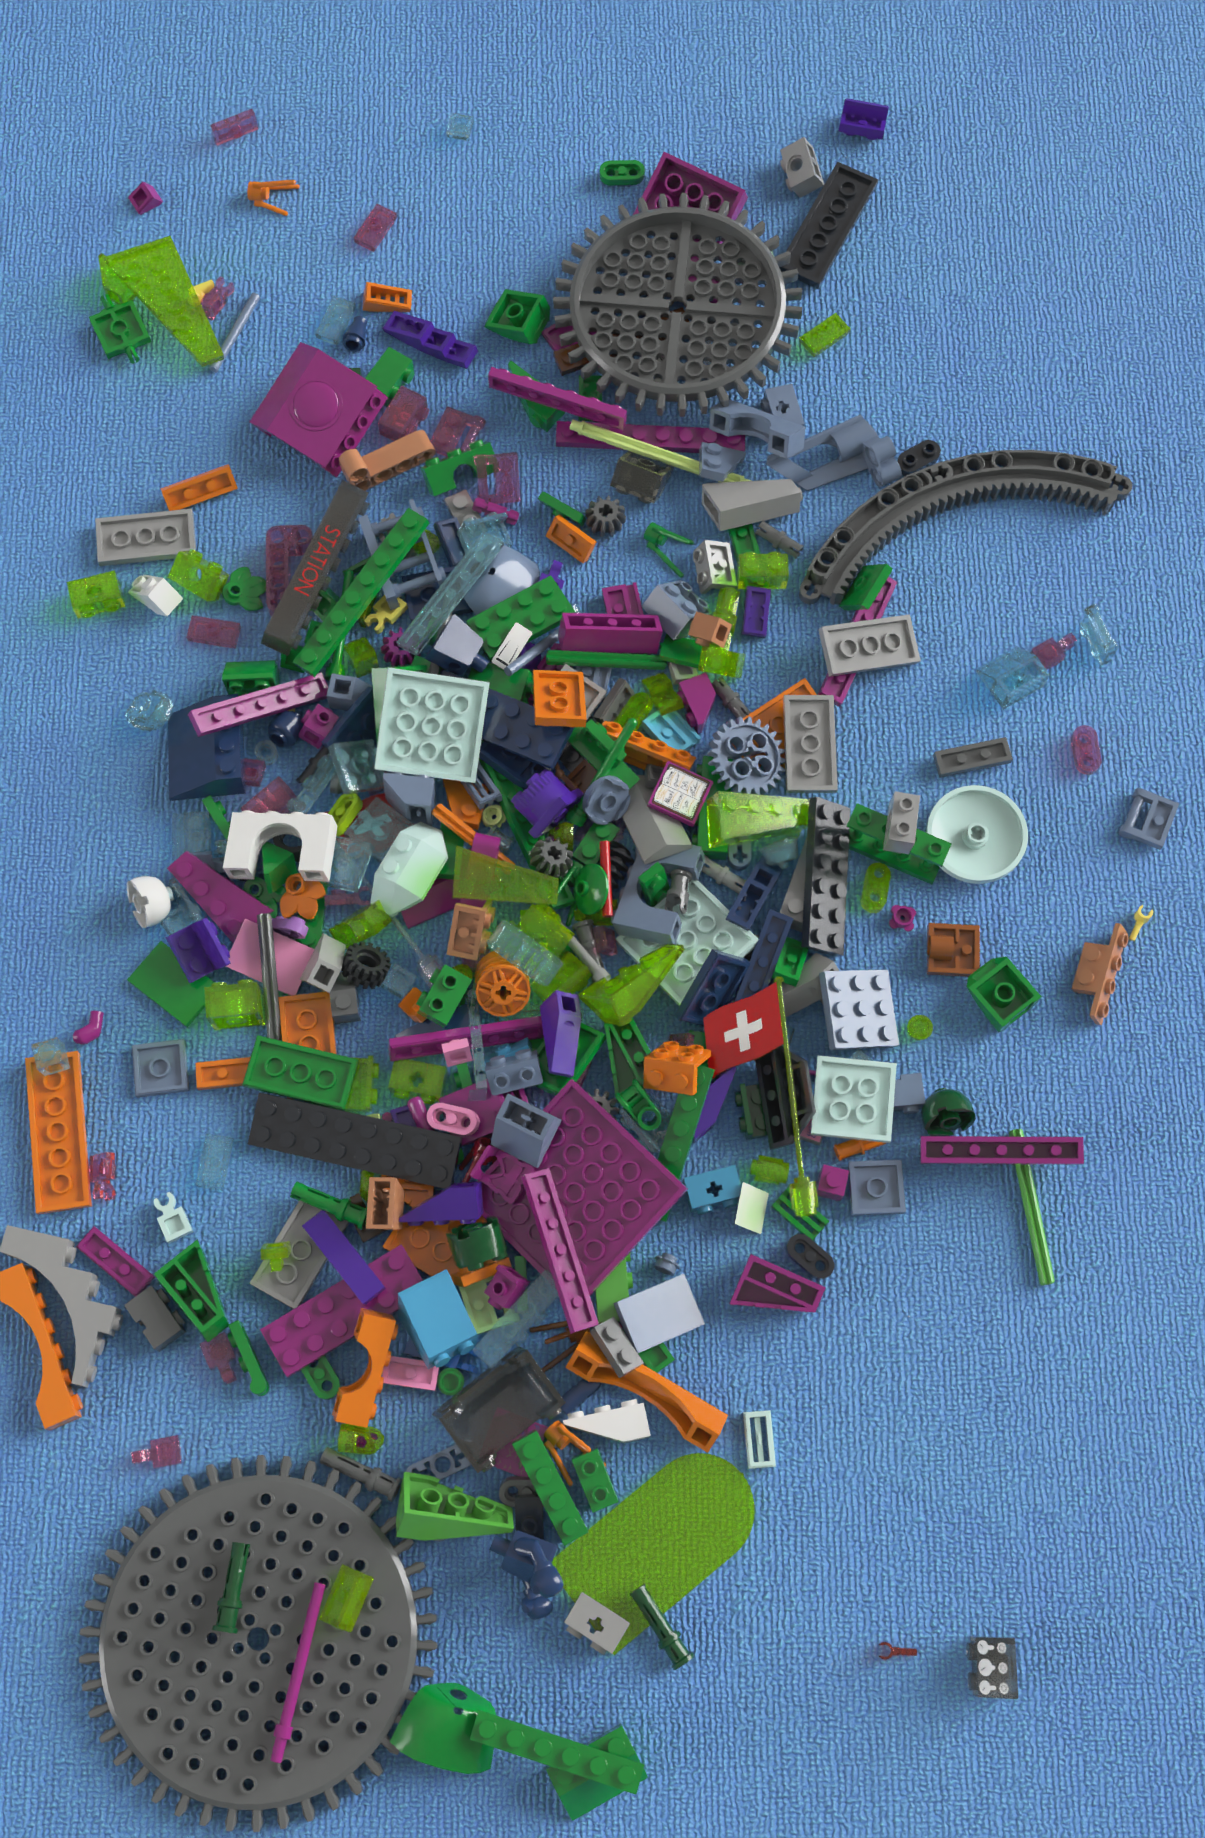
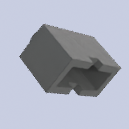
M150 1286L124 1306L136 1323H139L141 1326L145 1325L146 1329L142 1331L152 1347L160 1352L186 1333L182 1326L186 1322L177 1310L171 1311L167 1305L170 1299L162 1288L157 1290L155 1287Z

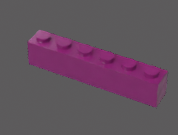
M921 1136L920 1164L1082 1165L1084 1164L1083 1137Z

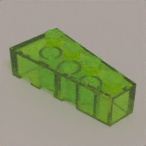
M718 791L707 800L709 849L726 844H737L742 841H754L764 837L801 832L808 827L809 799Z
M456 845L452 899L557 905L558 878Z

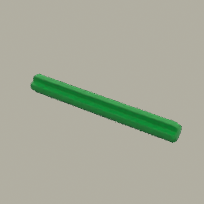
M548 650L546 653V663L548 665L567 664L568 666L664 670L667 666V661L658 659L659 655Z

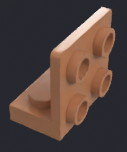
M487 899L482 908L461 903L455 904L446 955L477 961L481 953L485 954L492 932H489L488 929L491 923H493L496 908L492 907L493 899Z

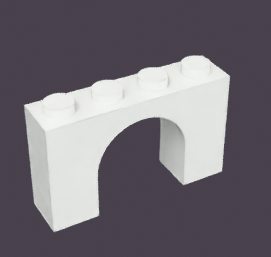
M249 810L232 812L223 869L230 879H255L258 856L262 846L269 839L277 835L290 834L302 840L298 871L304 881L329 882L338 826L332 815L323 812L316 814H304L301 812L280 814L275 811L255 813Z

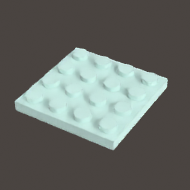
M388 667L374 769L475 783L490 682Z
M691 880L688 885L689 901L686 914L681 913L680 904L673 906L672 912H677L682 922L675 947L622 935L616 938L617 944L679 1006L712 949L743 958L755 948L759 940L750 930L747 931L727 921L726 917L730 911L696 880ZM666 898L654 906V908L665 910Z

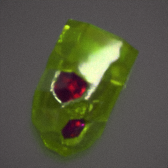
M567 822L558 823L556 827L548 831V836L552 841L559 838L562 845L568 843L566 850L573 852L574 824Z
M341 1423L338 1452L371 1455L384 1445V1435L378 1429L369 1426L365 1428Z

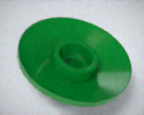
M587 864L582 867L574 882L573 896L575 904L583 914L593 915L599 912L608 896V878L604 869L598 864Z

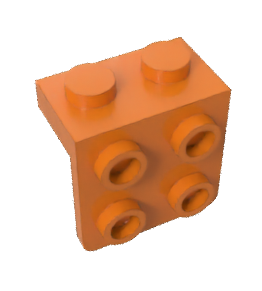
M675 1041L664 1042L644 1057L643 1088L693 1096L697 1093V1067L711 1057V1050L704 1049L701 1045H689L687 1047L680 1046Z

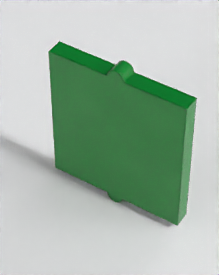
M666 634L664 642L660 644L661 651L658 659L700 669L703 660L707 656L705 653L706 647L700 646L695 643V640L687 638L673 640Z

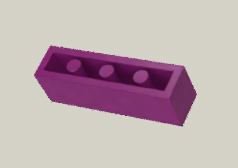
M562 613L558 639L562 651L657 654L662 627L658 615Z

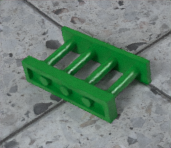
M857 803L846 826L850 828L849 849L932 885L939 868L943 866L952 843L916 828L915 844L909 854L885 851L883 847L887 816Z

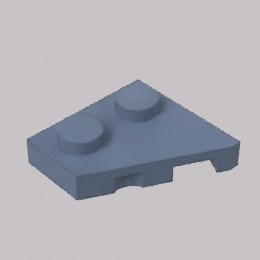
M702 442L699 449V477L723 482L728 477V474L736 469L737 464L744 461L746 452L722 447L716 443Z

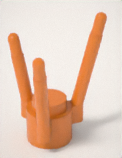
M295 180L250 181L248 183L247 196L249 200L254 201V206L263 207L287 216V211L263 201L269 199L270 190L299 189L300 186L296 184Z
M557 1420L545 1431L543 1436L547 1441L544 1446L551 1453L567 1484L572 1486L573 1482L555 1448L558 1447L562 1450L570 1442L583 1453L591 1452V1448Z

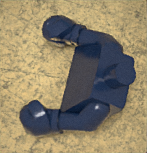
M515 1531L512 1540L496 1534L489 1550L504 1557L501 1568L504 1571L522 1580L525 1587L523 1591L525 1597L521 1600L523 1612L527 1613L532 1620L548 1616L553 1610V1604L548 1598L559 1594L564 1586L559 1572L552 1564L558 1545L521 1531Z

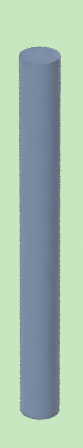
M251 294L209 366L211 371L218 372L260 300L258 294Z
M559 628L504 668L505 674L507 676L513 675L558 641Z

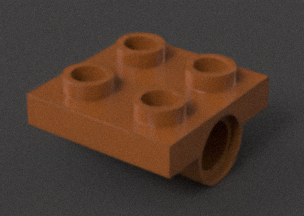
M928 923V975L968 977L980 968L979 925Z

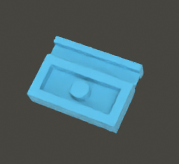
M669 703L664 708H660L647 717L641 724V727L653 740L663 741L667 746L677 750L688 751L701 740V737Z

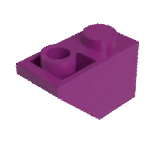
M706 672L679 682L678 692L676 693L679 705L681 707L684 706L686 709L688 724L691 728L694 727L697 734L702 733L716 696V692Z

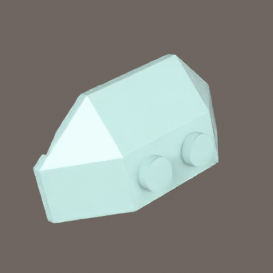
M419 822L400 831L375 872L370 902L372 909L394 917L398 912L406 910L424 900L448 859L444 836L441 830Z

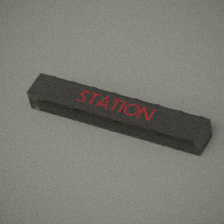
M342 480L264 631L261 644L286 656H289L292 648L297 650L303 637L299 634L302 629L307 630L312 620V616L309 615L312 609L315 611L318 609L322 597L319 595L322 590L327 591L332 580L329 575L331 571L336 573L342 559L338 558L340 553H346L351 543V540L348 538L350 534H356L360 522L357 521L359 516H364L370 505V503L366 502L368 492Z

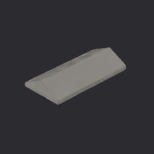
M637 775L640 779L629 790V795L631 796L630 804L622 819L644 864L692 848V844L680 821L647 806L655 788L645 786V775Z

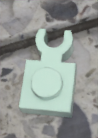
M168 1192L169 1202L167 1205L162 1206L157 1198L154 1199V1205L164 1214L158 1217L157 1220L167 1243L170 1244L193 1233L184 1209L182 1207L174 1208L176 1199Z

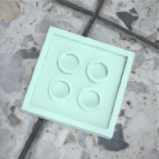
M817 1056L814 1087L816 1113L812 1117L811 1135L890 1143L897 1063Z

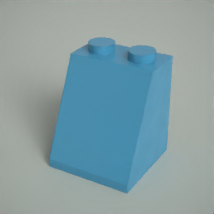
M447 1269L398 1293V1317L428 1370L434 1366L442 1367L452 1357L458 1354L465 1355L474 1349L477 1344V1332Z

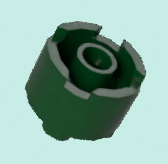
M486 1217L487 1222L461 1224L452 1228V1233H446L455 1265L459 1269L467 1267L468 1271L477 1270L484 1266L483 1262L490 1259L497 1261L507 1256V1246L497 1217Z

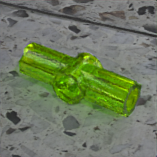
M732 587L720 588L716 611L713 612V616L732 624L724 648L711 644L708 648L706 657L715 662L727 661L731 637L734 636L740 592Z

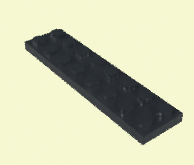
M259 1093L248 1145L446 1189L454 1181L463 1137Z

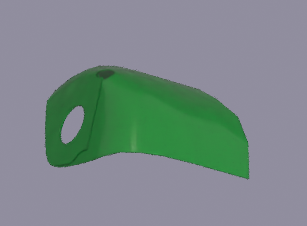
M438 1683L426 1685L411 1700L390 1743L413 1760L433 1767L464 1774L482 1773L491 1769L494 1747L470 1740L478 1710L496 1715V1712L491 1702L461 1684ZM450 1690L462 1691L467 1698L464 1700L456 1699L450 1694ZM454 1708L463 1709V1713L461 1715L455 1714Z

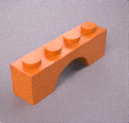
M364 1308L360 1309L354 1336L368 1351V1365L364 1374L356 1382L339 1387L332 1412L336 1422L367 1428L369 1420L374 1419L377 1404L374 1403L377 1393H381L384 1383V1377H381L384 1367H388L391 1358V1351L388 1349L391 1340H395L398 1333V1324H396L393 1315Z

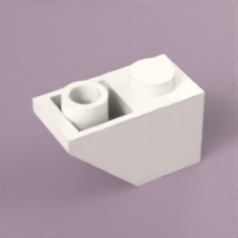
M150 575L137 577L132 583L133 587L128 591L135 599L156 614L168 616L183 600L179 593L164 578Z

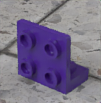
M207 917L165 937L189 983L231 964L228 949L220 943L216 936L218 931L214 923L209 921Z

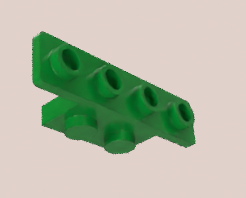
M590 719L586 723V727L574 728L568 743L598 771L616 740L613 741L607 735V730L599 722L595 723ZM623 748L607 776L618 777L628 785V790H630L640 778L623 762L627 755Z

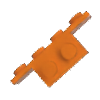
M604 721L602 723L607 730V735L613 741L617 740L623 727L612 721ZM633 731L624 746V752L627 755L623 762L645 770L647 764L665 768L667 761H670L690 771L696 760V757L692 756L689 752L667 746L663 741L647 738L638 731Z

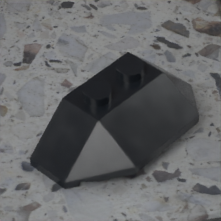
M782 1045L755 1060L770 1150L794 1144L816 1113L807 1060Z

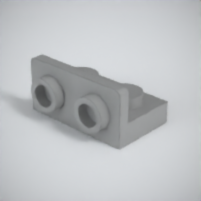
M704 540L693 551V561L696 566L697 583L700 593L706 594L712 588L723 590L735 589L737 582L730 543Z

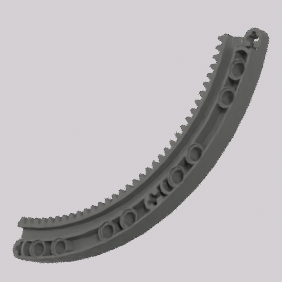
M999 450L970 454L936 463L909 474L885 487L847 517L835 529L812 560L800 586L799 598L805 604L810 605L816 603L821 595L830 598V604H840L846 595L847 589L854 582L856 575L866 565L867 561L870 562L873 555L876 556L879 549H884L885 543L890 544L892 538L896 539L899 532L903 534L906 527L911 529L913 523L920 524L921 518L926 521L929 514L935 517L937 510L941 514L944 513L945 508L951 511L954 504L961 508L962 502L968 506L972 499L975 504H978L980 497L984 502H987L989 496H991L993 501H996L998 495H1000L1002 500H1005L1007 494H1009L1012 500L1015 499L1016 494L1023 500L1025 494H1028L1030 500H1033L1034 495H1037L1041 501L1044 496H1047L1050 502L1053 497H1056L1058 503L1064 498L1067 505L1072 500L1075 501L1076 507L1084 503V508L1088 509L1092 505L1094 512L1102 509V515L1105 516L1111 511L1116 500H1124L1129 496L1133 486L1132 482L1126 476L1115 473L1117 469L1115 465L1073 454L1040 450ZM1119 485L1123 486L1122 491L1117 490ZM907 488H911L914 491H908ZM883 502H889L891 505H886ZM843 539L847 543H841L838 540ZM827 560L831 564H824L822 561ZM811 584L815 586L814 592L809 596L806 593L810 589Z

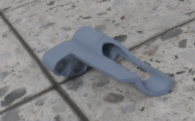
M861 414L805 439L803 450L791 456L793 457L819 444H829L836 447L839 451V457L836 460L809 472L789 458L776 454L767 456L766 465L786 478L792 479L793 482L807 491L866 469L869 470L878 487L902 477L899 463L894 458L896 450L889 436L879 438L873 427Z

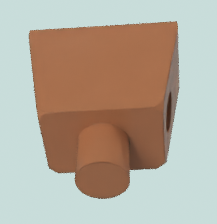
M369 1177L366 1229H402L403 1222H399V1218L403 1215L405 1194L397 1178Z

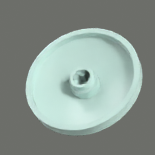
M971 785L950 791L936 803L926 825V833L952 843L943 866L940 868L950 876L967 883H990L1008 875L1022 859L1028 842L1027 824L1019 807L1002 792L986 786Z

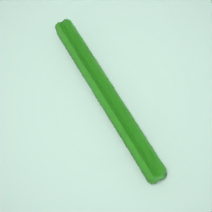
M1011 1130L1009 1137H1024L1023 1130ZM1015 1165L1039 1282L1043 1286L1051 1285L1055 1282L1031 1166Z

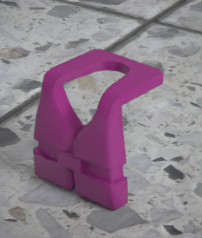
M488 1145L471 1171L470 1176L485 1183L496 1194L502 1195V1199L509 1204H514L523 1190L522 1176L534 1172L535 1168L526 1162H520V1159L496 1147ZM496 1156L500 1163L501 1172L492 1175L484 1174L481 1166L486 1158Z

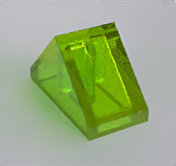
M365 636L344 644V651L357 678L372 673L371 668H379L376 652Z

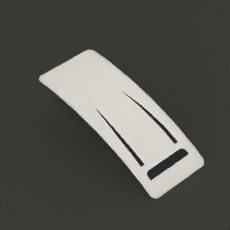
M515 623L493 657L492 663L504 670L506 666L516 660L532 632L519 623Z

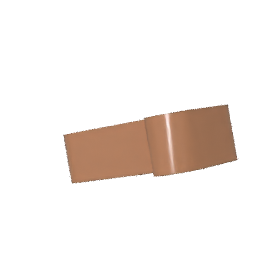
M418 430L362 457L357 449L347 450L340 455L339 463L352 491L360 493L424 463L426 460L434 457L436 450L426 432Z

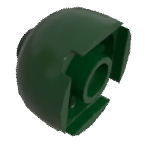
M940 1088L935 1090L925 1100L921 1110L924 1128L930 1136H952L954 1134L951 1130L959 1128L963 1132L973 1125L976 1119L969 1098L962 1092L953 1089Z

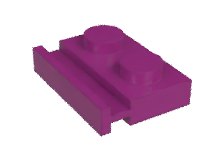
M636 582L627 586L623 584L602 588L606 614L644 615Z

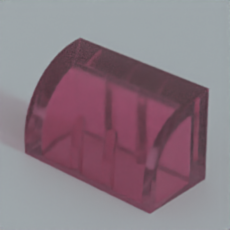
M278 776L240 809L241 811L249 810L255 813L275 811L280 814H289L296 811L301 806V803L289 786Z

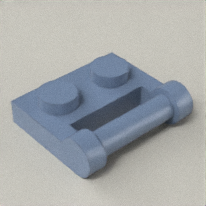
M1136 788L1132 796L1134 800L1128 816L1118 833L1124 838H1132L1161 850L1179 803L1147 790ZM1143 802H1147L1150 804L1142 828L1141 830L1136 829L1134 826Z

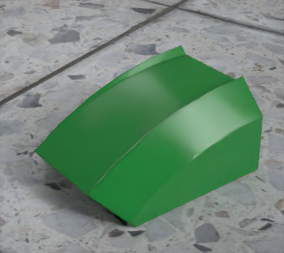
M505 289L486 320L484 327L514 341L536 344L547 322L550 321V306L544 295Z
M1006 956L990 959L968 976L966 987L979 1008L998 1032L1005 1030L1028 1012L1042 997Z

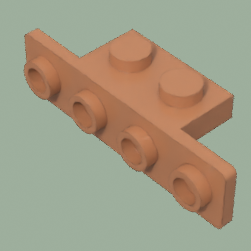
M1115 923L1109 945L1084 943L1071 988L1075 993L1095 995L1090 1017L1096 1025H1102L1103 1019L1108 1015V1001L1110 994H1113L1115 991L1116 972L1121 969L1122 951L1128 944V933L1120 923Z

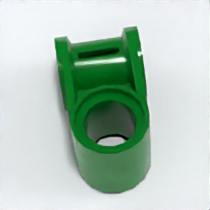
M635 1078L632 1081V1085L621 1093L617 1092L615 1097L641 1128L647 1131L654 1130L661 1122L659 1109L647 1091ZM646 1111H653L656 1114L655 1118L651 1121L641 1119L642 1114Z

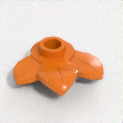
M300 873L293 874L285 882L286 892L280 899L281 914L287 919L298 912L302 917L312 920L318 911L317 899L326 895L325 888L319 881H304ZM301 883L300 888L297 890V885Z

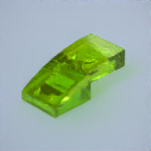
M664 672L641 680L646 694L661 716L684 708L682 698L674 691L672 681Z

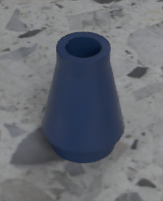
M354 317L352 324L343 335V345L351 352H359L365 346L367 320L364 317Z

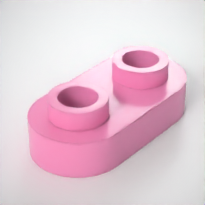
M435 1103L427 1112L429 1125L438 1130L470 1136L479 1128L480 1120L478 1115L467 1108L445 1103ZM445 1112L446 1119L441 1122L439 1117ZM469 1118L470 1125L468 1127H465L464 1121L465 1119Z

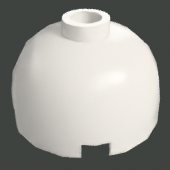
M150 876L136 877L127 882L129 903L134 902L137 911L132 912L142 928L161 923L168 916L171 909L170 902L174 900L171 888L169 886L165 887L161 880Z

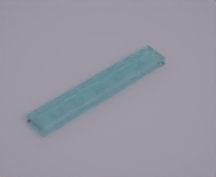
M485 531L481 533L396 641L399 647L416 656L419 655L504 546L502 539Z

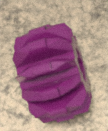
M400 627L398 633L395 634L390 630V637H383L384 645L381 646V653L384 654L383 658L386 663L391 662V667L411 665L415 655L421 657L420 652L423 651V646L419 643L420 637L418 635L413 636L411 629L403 633V629Z

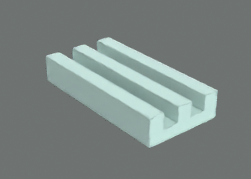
M771 1410L743 1412L748 1469L776 1467ZM753 1417L758 1462L753 1460L750 1418ZM760 1417H765L769 1461L765 1462Z

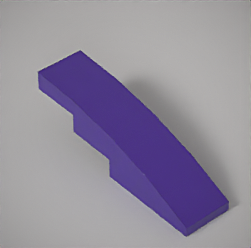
M397 311L392 313L382 328L387 334L425 354L465 369L469 367L478 353L476 345L456 340L454 333L434 328L431 321Z
M321 1210L302 1225L364 1306L386 1289L325 1211Z

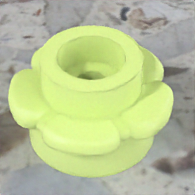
M499 805L488 806L483 811L482 821L486 827L498 829L506 821V817Z

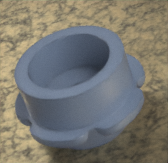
M662 1253V1256L655 1257L656 1263L654 1268L664 1274L673 1276L676 1269L680 1268V1265L676 1263L677 1258L671 1254Z

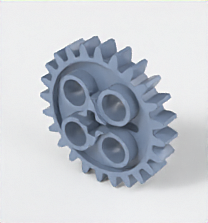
M738 717L735 721L730 719L726 722V725L723 724L718 728L719 731L712 735L714 739L708 744L713 748L707 752V755L713 757V760L708 762V765L715 766L716 768L711 774L720 775L717 783L726 782L724 790L733 787V795H737L742 791L743 798L750 794L753 798L758 796L759 793L764 795L768 790L776 787L775 783L782 779L779 775L785 772V769L780 766L786 762V759L780 757L785 752V749L778 748L782 740H774L777 732L769 733L768 724L763 728L760 727V719L753 724L751 717L746 718L744 721L742 717ZM752 739L757 742L758 748L753 744ZM730 743L734 744L736 751L731 748ZM759 753H765V754H766V756H765V755L755 756V755H757V754H759ZM728 759H737L736 761H728ZM758 763L762 765L764 772L759 769ZM735 766L741 770V775L737 773Z

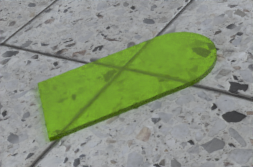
M706 1453L681 1456L663 1467L588 1529L589 1532L576 1539L553 1558L552 1564L563 1580V1589H565L574 1603L581 1592H583L630 1623L615 1648L613 1655H616L650 1626L633 1598L629 1595L631 1592L645 1584L650 1595L664 1614L744 1545L752 1530L755 1516V1505L751 1488L744 1474L733 1464L721 1457ZM597 1617L595 1620H588L595 1630L602 1631L601 1618Z

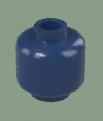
M294 711L277 713L267 728L271 742L278 747H291L295 745L300 738L299 733L304 725L301 722V716Z

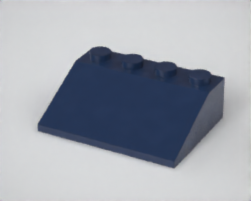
M238 694L212 696L168 715L170 801L206 798L209 795L216 797L246 794L243 724L198 737L188 716L191 710L239 697Z

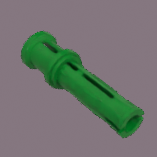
M298 1181L294 1184L291 1198L335 1215V1218L340 1222L345 1220L357 1225L360 1230L365 1229L367 1207L364 1208L351 1203L349 1198L342 1200Z

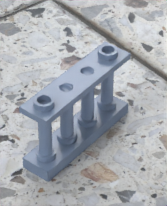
M410 499L411 509L425 517L421 506L416 508L414 500ZM368 515L358 518L371 556L381 545V543H377L376 537L380 536L382 532L393 529L402 515L378 524L375 522L370 523ZM425 530L416 543L423 541L427 552L402 560L382 587L390 610L400 607L397 598L401 597V594L434 582H438L441 593L446 591L443 582L448 581L443 567H437ZM429 561L431 562L433 573L398 585L397 583H391L390 578L395 573Z

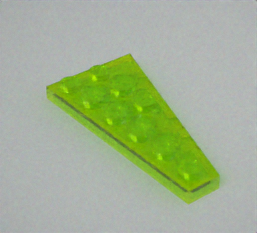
M171 236L104 257L105 263L202 367L224 360V354Z

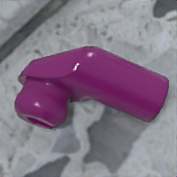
M91 1011L89 1024L73 1033L74 1042L85 1045L98 1038L101 1034L104 1013L101 1011Z

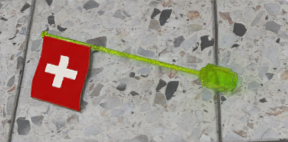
M778 976L774 979L772 985L758 993L722 1006L703 1018L706 1049L711 1050V1057L708 1058V1068L715 1069L713 1079L730 1068L759 1059L784 1045L799 1177L794 1178V1183L789 1184L792 1210H795L796 1217L812 1216L817 1214L816 1208L819 1207L816 1181H810V1177H804L782 990L784 979Z

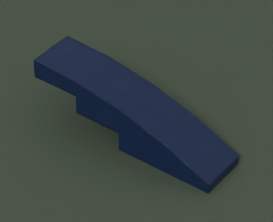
M766 847L750 877L746 880L726 920L749 931L789 858Z

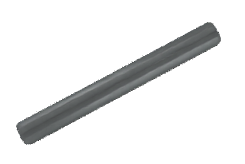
M269 913L257 915L267 1038L282 1040L272 916Z

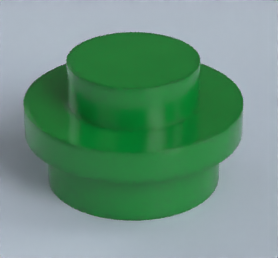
M455 1368L442 1370L437 1378L439 1390L449 1396L458 1394L464 1386L463 1374Z

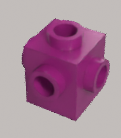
M317 704L313 711L308 709L301 722L304 725L299 733V737L320 749L322 746L321 742L333 729L339 716L334 714L329 708Z

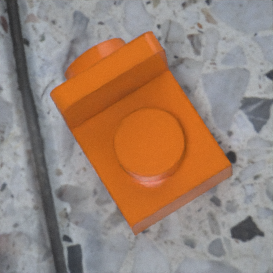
M413 987L398 1003V1007L415 1023H423L426 1018L417 1013L420 1006L416 1003L422 994L417 987Z

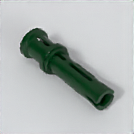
M232 1542L222 1598H219L217 1601L219 1606L216 1625H213L212 1630L235 1634L238 1632L236 1622L239 1609H242L243 1606L241 1604L242 1601H240L250 1544Z
M643 1584L631 1592L629 1595L633 1598L659 1638V1648L664 1649L672 1661L673 1670L680 1668L695 1656L694 1653L689 1652L680 1639L681 1633L676 1629H672L647 1590L646 1585Z

